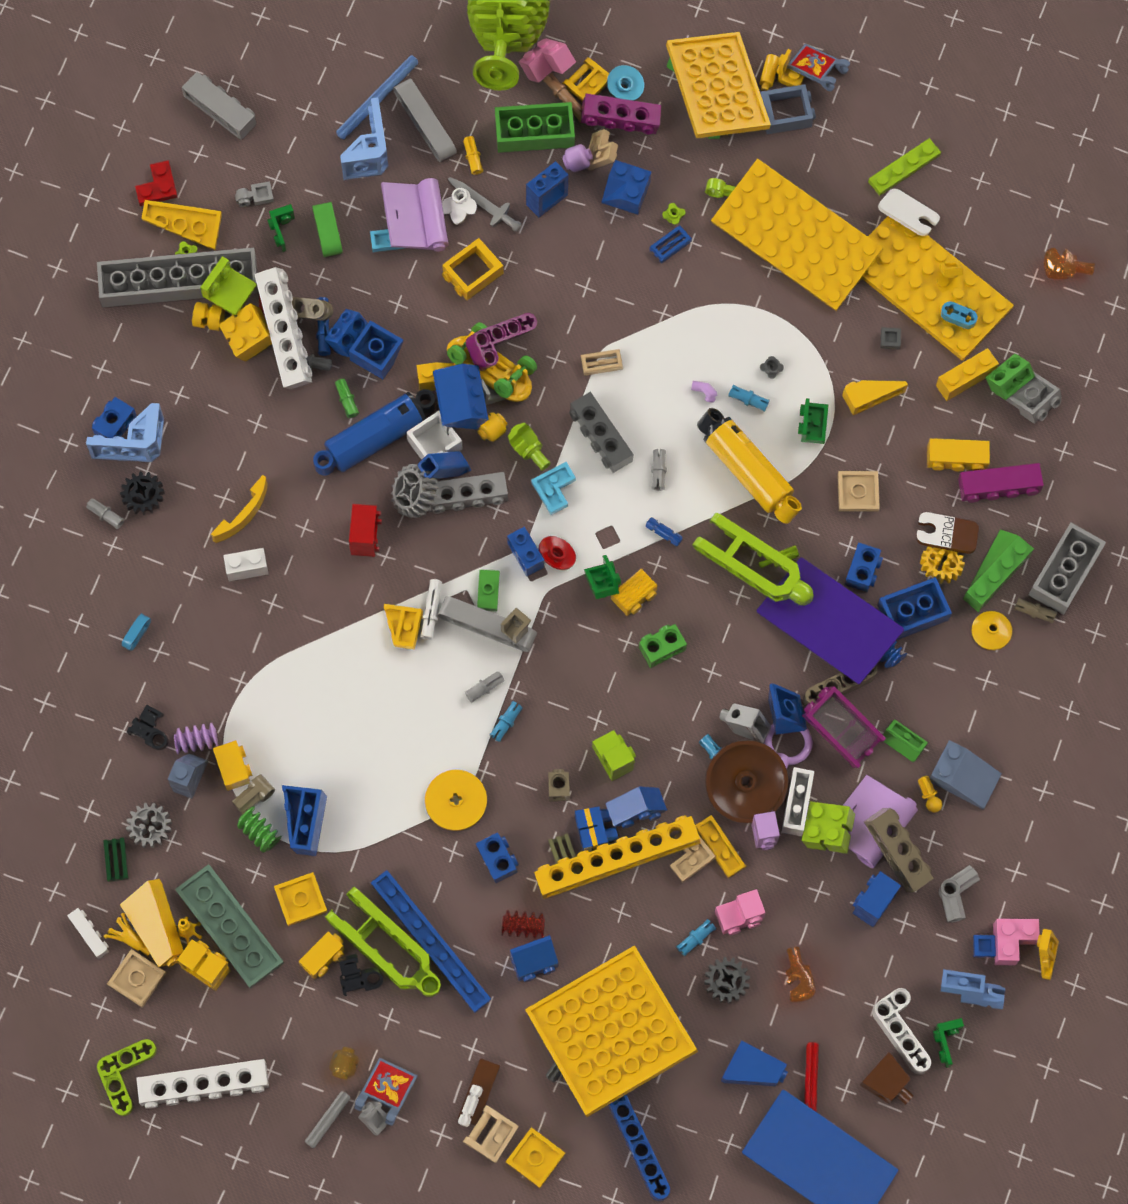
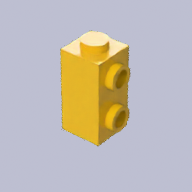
M328 931L299 960L300 966L314 979L318 976L320 978L323 977L329 970L328 966L333 961L335 963L339 961L338 958L344 955L343 951L345 949L342 945L344 941L336 933L332 935Z

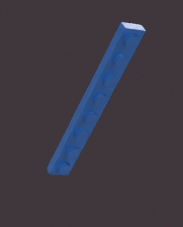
M388 870L371 882L373 888L419 945L429 954L431 960L472 1011L476 1013L491 1001L489 995Z

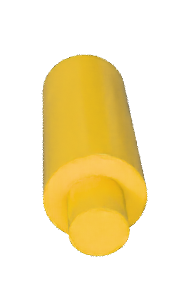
M769 54L766 57L759 82L761 91H768L769 88L773 87L779 57Z

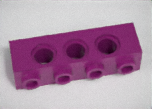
M586 93L582 102L581 123H586L589 126H605L608 129L619 128L628 132L639 131L647 135L656 134L660 126L661 105Z

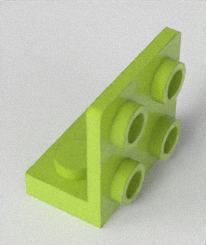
M222 256L200 289L204 298L229 313L237 315L257 287V284L230 267L229 260Z

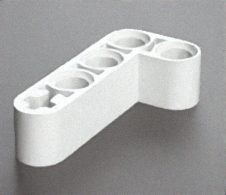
M898 988L878 1001L873 1008L872 1014L911 1071L917 1075H922L930 1068L931 1059L899 1015V1012L904 1010L909 1004L911 996L906 989ZM902 995L905 998V1003H897L895 996ZM878 1007H885L888 1010V1015H880ZM897 1024L900 1026L901 1032L893 1033L890 1025ZM908 1041L912 1043L913 1050H905L903 1042ZM917 1051L918 1054L916 1055V1057L914 1056L911 1059L910 1056H912ZM923 1060L925 1062L923 1067H918L916 1063Z

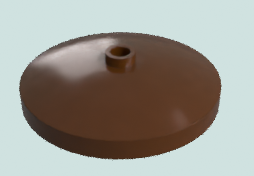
M739 740L727 744L713 756L706 770L705 787L710 802L720 814L735 822L752 823L754 815L776 812L781 806L788 790V773L783 760L772 748L754 740ZM743 777H747L749 779L747 784L742 783Z

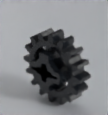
M142 471L139 472V476L132 473L131 480L129 478L125 479L127 485H121L122 490H124L120 492L123 498V505H127L128 511L133 509L134 514L142 511V514L145 515L146 510L153 513V507H160L158 501H164L161 496L165 494L164 489H162V482H158L156 475L151 478L150 472L146 476L143 475ZM139 488L145 493L146 498L141 495Z

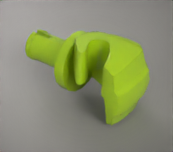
M525 422L515 425L508 435L510 445L524 460L532 459L541 471L548 468L551 462L540 451L543 444L538 441L534 431Z

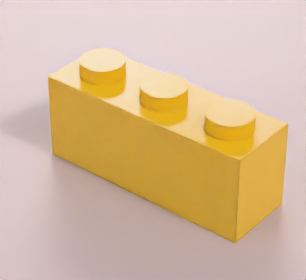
M987 348L939 376L936 387L945 400L948 401L986 379L985 377L994 371L999 363Z
M929 439L927 445V468H932L936 471L944 469L975 471L987 469L990 464V441Z

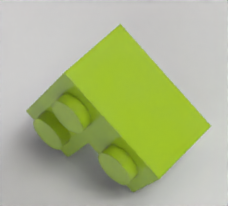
M613 730L592 741V747L611 781L633 771L636 755L631 746L627 747L620 734L617 735Z

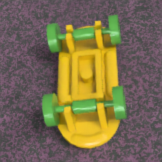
M476 323L468 336L456 337L449 342L447 355L454 364L474 365L466 347V339L477 331L487 328L485 324ZM497 352L499 357L497 364L485 371H480L481 379L484 380L486 385L495 390L500 397L514 402L524 401L531 394L532 383L528 375H532L537 370L536 362L531 357L525 355L518 360V365L516 366Z

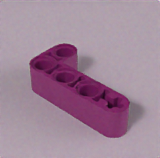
M525 313L479 330L466 339V347L474 365H478L480 371H485L497 364L499 357L494 346L522 336L536 328V317L531 313Z

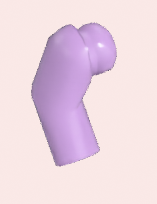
M693 381L691 390L703 392L706 395L705 401L707 402L715 401L717 391L709 383Z

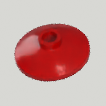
M548 536L540 542L539 552L549 566L559 570H567L575 564V551L565 540L556 536Z

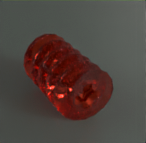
M507 910L505 915H503L501 936L507 930L509 937L515 931L518 938L522 932H524L525 938H528L530 933L533 934L534 939L537 938L539 933L543 938L545 928L543 913H540L538 918H536L535 913L532 912L528 918L526 911L519 917L517 910H515L513 916Z

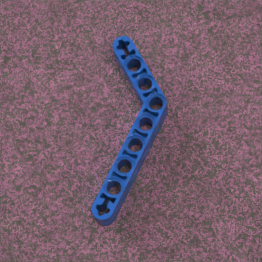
M624 1095L608 1106L651 1197L656 1201H664L670 1193L669 1183L627 1095ZM618 1108H627L629 1114L626 1117H620L617 1114ZM633 1126L637 1128L638 1134L634 1137L629 1136L626 1133L628 1127ZM638 1146H644L647 1149V1154L639 1156L636 1154L635 1149ZM647 1166H654L657 1173L654 1176H648L645 1173ZM658 1177L661 1178L658 1180L659 1187L665 1188L662 1196L660 1193H655L657 1189L655 1182L650 1184V1182L655 1181Z

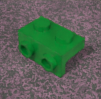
M809 398L805 399V404H801L800 416H803V423L799 422L798 426L801 442L825 444L828 404L810 403Z
M607 555L602 556V565L584 569L585 577L595 599L619 594L618 585H621L619 573H615L614 563L609 561Z

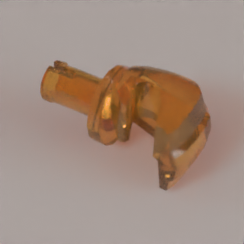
M1056 248L1048 249L1044 255V270L1048 278L1068 279L1069 277L1073 278L1076 273L1089 275L1094 273L1095 267L1093 266H1095V263L1078 261L1077 255H1072L1068 249L1064 250L1062 257Z
M792 947L788 948L786 951L791 967L785 971L786 976L789 977L787 983L790 985L795 980L801 981L796 988L790 991V1002L796 1003L809 1000L816 994L810 966L803 964L800 947H794L795 956L793 955Z

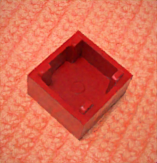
M352 504L349 534L351 555L375 557V553L379 552V547H376V544H378L377 532L378 524H382V519L378 517L381 516V511H377L376 505Z

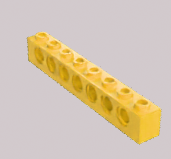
M680 816L673 823L667 824V822L655 826L656 829L650 831L647 829L641 830L636 833V836L628 838V836L621 837L616 840L617 843L599 845L596 847L597 850L591 852L588 850L582 851L577 854V857L569 859V857L562 858L557 861L558 864L540 866L537 868L538 871L534 873L543 899L701 844L692 816ZM673 831H679L682 835L678 839H673L670 837V834ZM653 838H660L662 840L658 846H653L650 842ZM634 845L642 846V850L639 853L632 852L631 848ZM614 852H621L623 854L619 860H614L611 856ZM594 859H601L603 863L599 867L592 866V861ZM576 865L583 867V871L580 874L572 872ZM555 873H563V878L560 881L552 879Z

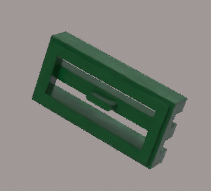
M125 838L103 840L107 881L129 879ZM117 844H121L123 875L121 876L119 873ZM109 845H112L115 870V876L113 877L111 873Z

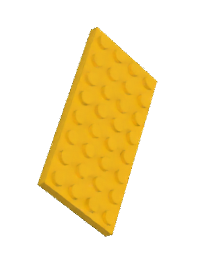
M758 158L711 219L713 224L835 311L839 309L883 250L882 246Z
M889 216L868 236L882 246L883 250L863 275L862 279L962 361L1014 307L1010 301L962 262L960 263L963 266V275H958L956 278L944 277L940 271V263L959 260L930 236H920ZM951 301L974 310L978 316L976 325L971 329H965L945 321L941 317V309L944 303ZM949 308L947 314L951 315L953 309ZM967 316L965 321L969 322L971 317Z

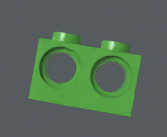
M1014 354L985 378L991 391L1007 400L1033 379L1035 374L1030 362Z
M676 624L672 626L665 625L659 629L658 633L654 635L647 634L639 642V649L650 668L686 651L687 643ZM672 636L676 639V642L668 643L666 638ZM656 646L658 651L650 652L648 647Z

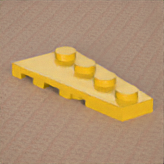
M149 200L144 201L141 218L143 221L216 251L222 218L221 211Z

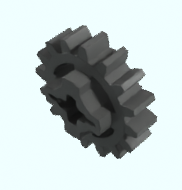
M724 957L721 963L716 959V966L710 964L708 968L711 972L705 973V976L709 979L705 980L704 984L710 985L707 993L713 992V999L717 996L720 997V1003L727 999L728 1004H731L732 998L739 1001V994L742 996L746 994L743 988L749 989L750 985L745 983V981L750 980V976L745 975L748 969L741 968V961L735 964V958L727 962V958ZM726 967H730V968H733V969H735V970H734V971H731V970H728ZM717 971L719 979L713 982V976ZM724 976L727 979L731 978L730 984L728 982L723 983ZM741 978V986L737 990L735 982ZM722 989V990L728 991L729 994H727V993H722V992H720L719 990Z

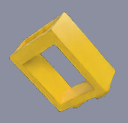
M480 238L476 239L442 265V276L448 283L451 282L455 286L456 293L460 297L464 296L467 301L504 274V265ZM476 253L490 270L467 286L454 272L453 268Z

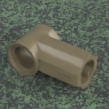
M260 774L248 784V788L237 796L232 803L243 814L249 808L255 807L260 801L264 802L272 796L275 788Z

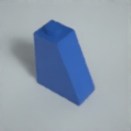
M741 1040L721 1081L731 1084L776 1086L778 1081L783 1083L788 1073L785 1070L787 1064Z

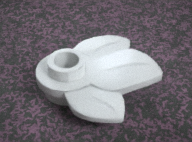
M464 188L455 189L452 196L444 199L442 202L444 215L450 214L455 225L462 223L466 219L467 214H475L477 209L475 200L471 199L469 191Z

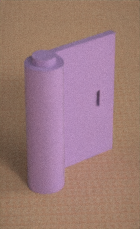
M428 178L422 180L418 185L382 182L381 188L391 247L429 249L436 252L445 250L449 243L438 180Z
M866 775L843 804V806H849L856 814L852 832L848 831L851 835L848 849L854 852L863 864L874 868L883 857V853L864 824V821L882 808H891L897 812L899 822L905 828L918 811L916 802L908 797L905 799ZM890 826L887 829V834L889 836H891L892 829Z

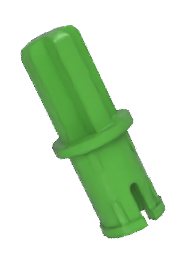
M345 379L337 380L335 385L340 395L339 402L343 404L347 418L356 417L359 411L355 405L354 395L350 393Z

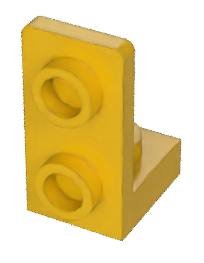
M790 49L785 54H781L776 74H779L777 82L788 87L801 85L805 76L787 68L792 51Z

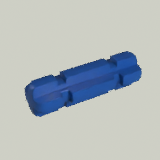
M653 517L646 523V528L651 531L655 530L654 533L667 541L670 540V543L678 546L681 543L683 537L680 534L674 533L672 529L661 522L658 523V520Z

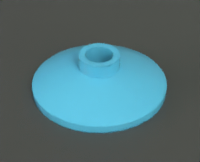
M621 65L615 67L609 73L607 87L613 97L634 101L644 91V79L635 68ZM621 84H625L627 88H623Z

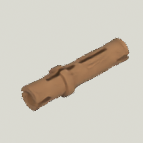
M550 73L549 76L547 75L544 78L543 82L553 91V95L556 98L558 97L563 103L572 102L573 115L581 123L582 106L568 92L567 86L561 84L554 74Z

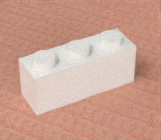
M793 768L781 833L802 836L814 771Z

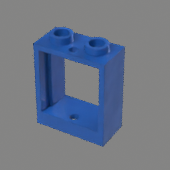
M556 161L526 184V205L538 218L568 196L569 175Z

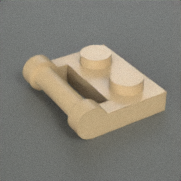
M486 1105L482 1110L484 1113L469 1137H465L463 1143L496 1163L519 1126ZM492 1117L496 1121L480 1145L476 1140Z

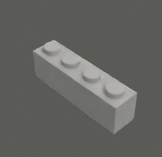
M196 72L182 86L185 98L240 140L255 127L254 112L249 108L245 109L235 97L228 96L221 86H215L208 76H202Z

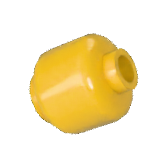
M490 412L488 413L489 420L482 424L477 432L484 441L488 439L494 442L506 433V426L508 424L500 413Z

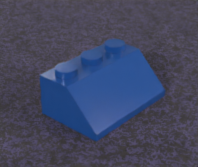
M458 364L433 371L442 426L476 430L489 420L478 365Z

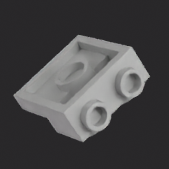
M1034 372L1035 377L1006 401L1018 408L1022 416L1035 424L1038 420L1043 421L1052 407L1054 409L1061 404L1062 397L1058 387Z

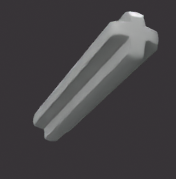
M343 1091L339 1093L306 1138L305 1142L311 1148L316 1147L349 1102L350 1096Z

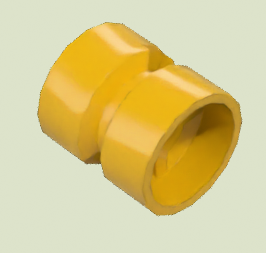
M196 302L193 310L192 326L198 328L208 326L210 330L221 331L219 324L224 321L225 310L217 305L209 307L208 303Z

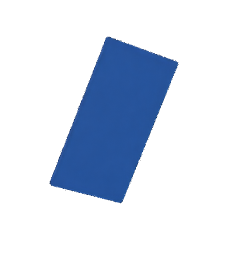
M786 1090L780 1092L742 1151V1154L814 1204H878L898 1172V1169Z

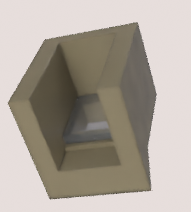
M516 607L501 623V631L517 644L528 632V625L531 619Z

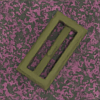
M568 833L564 834V836L548 840L556 864H558L559 857L554 846L555 843H558L562 857H567L562 843L563 840L566 841L571 858L576 857ZM576 865V866H575V869H576V870H574V871H572V872H573L574 874H580V873H581L580 866H579V865ZM559 872V874H560V876H561V879H562V878H563V873Z

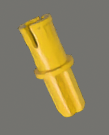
M465 137L463 140L467 153L465 157L469 161L471 174H481L484 171L480 161L481 154L477 151L474 137Z

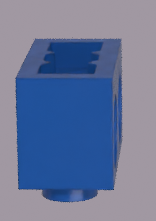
M345 309L324 340L336 354L349 357L350 348L368 322L359 312Z
M525 526L507 535V544L526 577L544 568V559Z
M858 542L844 585L868 592L869 586L874 587L877 575H874L875 568L880 569L883 557H880L881 550ZM869 556L873 561L866 562L863 557ZM864 574L867 579L860 580L857 575Z
M497 832L476 843L495 883L518 873L516 867L519 864L514 854L509 855L507 848L510 846L505 836L500 837ZM491 844H498L500 846L497 852H490L488 849ZM501 862L509 864V867L504 871L498 869V865Z

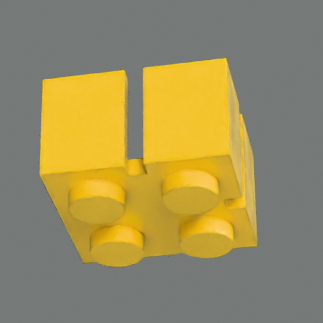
M251 303L242 308L237 313V317L232 315L219 324L225 338L229 340L228 343L234 355L245 362L272 345L266 318L261 309Z
M191 940L177 961L182 969L216 991L230 972L228 962L220 953L216 952L213 954L208 949L209 946L201 940L198 942Z

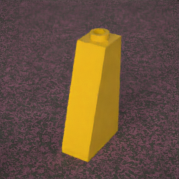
M160 879L149 880L123 901L120 906L158 967H171L178 963L177 959L184 950Z

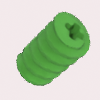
M253 806L241 815L237 827L243 829L244 835H249L250 841L255 840L254 845L256 847L261 846L260 851L265 853L271 850L282 836L275 837L278 832L277 829L272 832L269 831L272 824L264 826L266 818L258 820L261 813L253 814L255 810Z

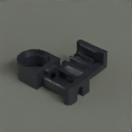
M146 705L139 717L141 720L139 721L138 718H134L132 726L127 729V733L129 735L133 733L144 739L146 745L156 750L165 749L169 743L168 736L155 728L156 720L163 717L164 714ZM156 735L164 737V742L160 746H155L153 743Z
M357 953L338 958L342 973L340 982L344 996H347L346 992L361 988L369 991L377 989L382 985L383 975L378 968L357 969L356 963H359ZM370 974L379 975V980L375 983L369 982L367 978Z

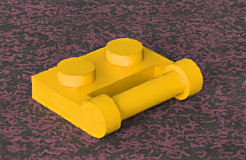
M589 57L583 61L584 64L569 79H565L562 84L567 86V90L581 101H583L586 93L598 95L607 86L609 73ZM588 70H592L578 86L575 85Z

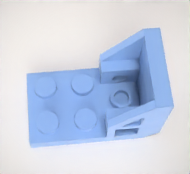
M378 97L371 98V106H368L372 134L360 135L340 155L343 180L382 175L388 168L387 149ZM371 143L375 144L374 147H368V146H369V144H371Z
M151 403L129 424L127 439L119 436L105 438L101 435L87 437L86 445L91 458L139 462L154 461L160 456L164 416L160 404Z

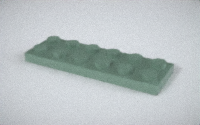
M209 864L175 889L250 989L284 964L283 960Z

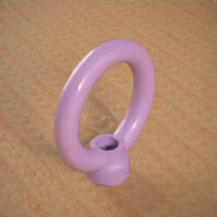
M772 724L764 744L774 750L772 737L775 730ZM808 728L805 731H800L804 737L805 744L803 750L798 755L788 757L783 753H777L783 760L786 770L788 765L798 764L809 756L813 740Z

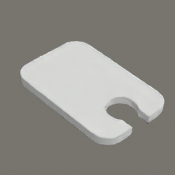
M891 189L878 205V209L882 213L920 236H927L932 228L923 225L919 219H926L934 226L940 220V216L935 211L898 189Z

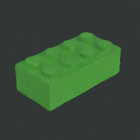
M572 102L495 107L498 153L570 148L575 146Z

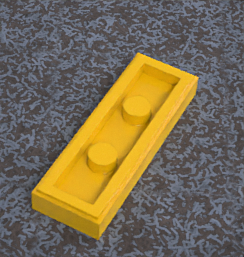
M712 815L695 825L699 836L716 856L715 860L728 878L746 868V865Z

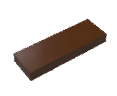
M480 1058L458 1120L460 1115L463 1114L462 1110L468 1095H470L472 1085H477L483 1091L481 1096L478 1097L479 1101L475 1112L470 1117V1124L476 1126L483 1114L482 1110L486 1106L500 1065Z

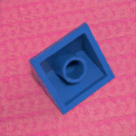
M771 683L769 685L768 701L775 735L807 730L805 718L802 717L804 712L800 695Z

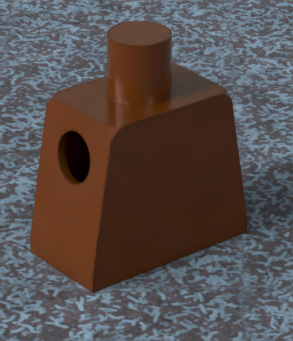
M889 1052L860 1084L863 1088L888 1104L897 1097L906 1105L914 1096L905 1088L911 1080L910 1077Z

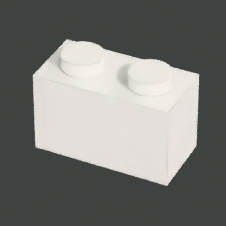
M264 548L223 555L229 582L269 574Z

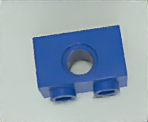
M114 397L112 401L107 402L101 416L96 417L93 421L92 430L94 435H101L105 438L122 437L129 424L137 417L135 409ZM112 418L117 419L115 423H108Z

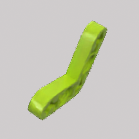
M141 1040L101 1058L97 1063V1070L111 1105L119 1116H127L133 1110V1102L121 1072L148 1061L156 1055L157 1048L151 1040ZM145 1044H147L148 1047L152 1046V1048L149 1050L150 1054L146 1055L145 1052H142L138 1054L141 1058L137 1060V1056L133 1049L136 1048L137 1052H140L144 1049L143 1046ZM124 1053H131L133 1056L129 1064L121 1062V1056ZM115 1057H117V1062L121 1066L118 1069L116 1064L111 1066L110 1072L101 1069L104 1067L105 1062H108V1064L115 1063L113 1060ZM119 1081L121 1083V1088L118 1092H111L109 1090L111 1082ZM125 1092V1095L121 1097L125 1103L129 1104L126 1106V1111L117 1108L120 1106L118 1098L113 1100V1097H118Z

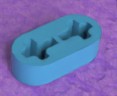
M951 301L944 303L941 309V317L945 321L965 329H971L976 325L978 316L972 309ZM949 308L953 309L951 315L947 314ZM967 316L971 317L969 322L965 321Z
M141 613L125 635L121 645L132 651L148 629L151 618Z

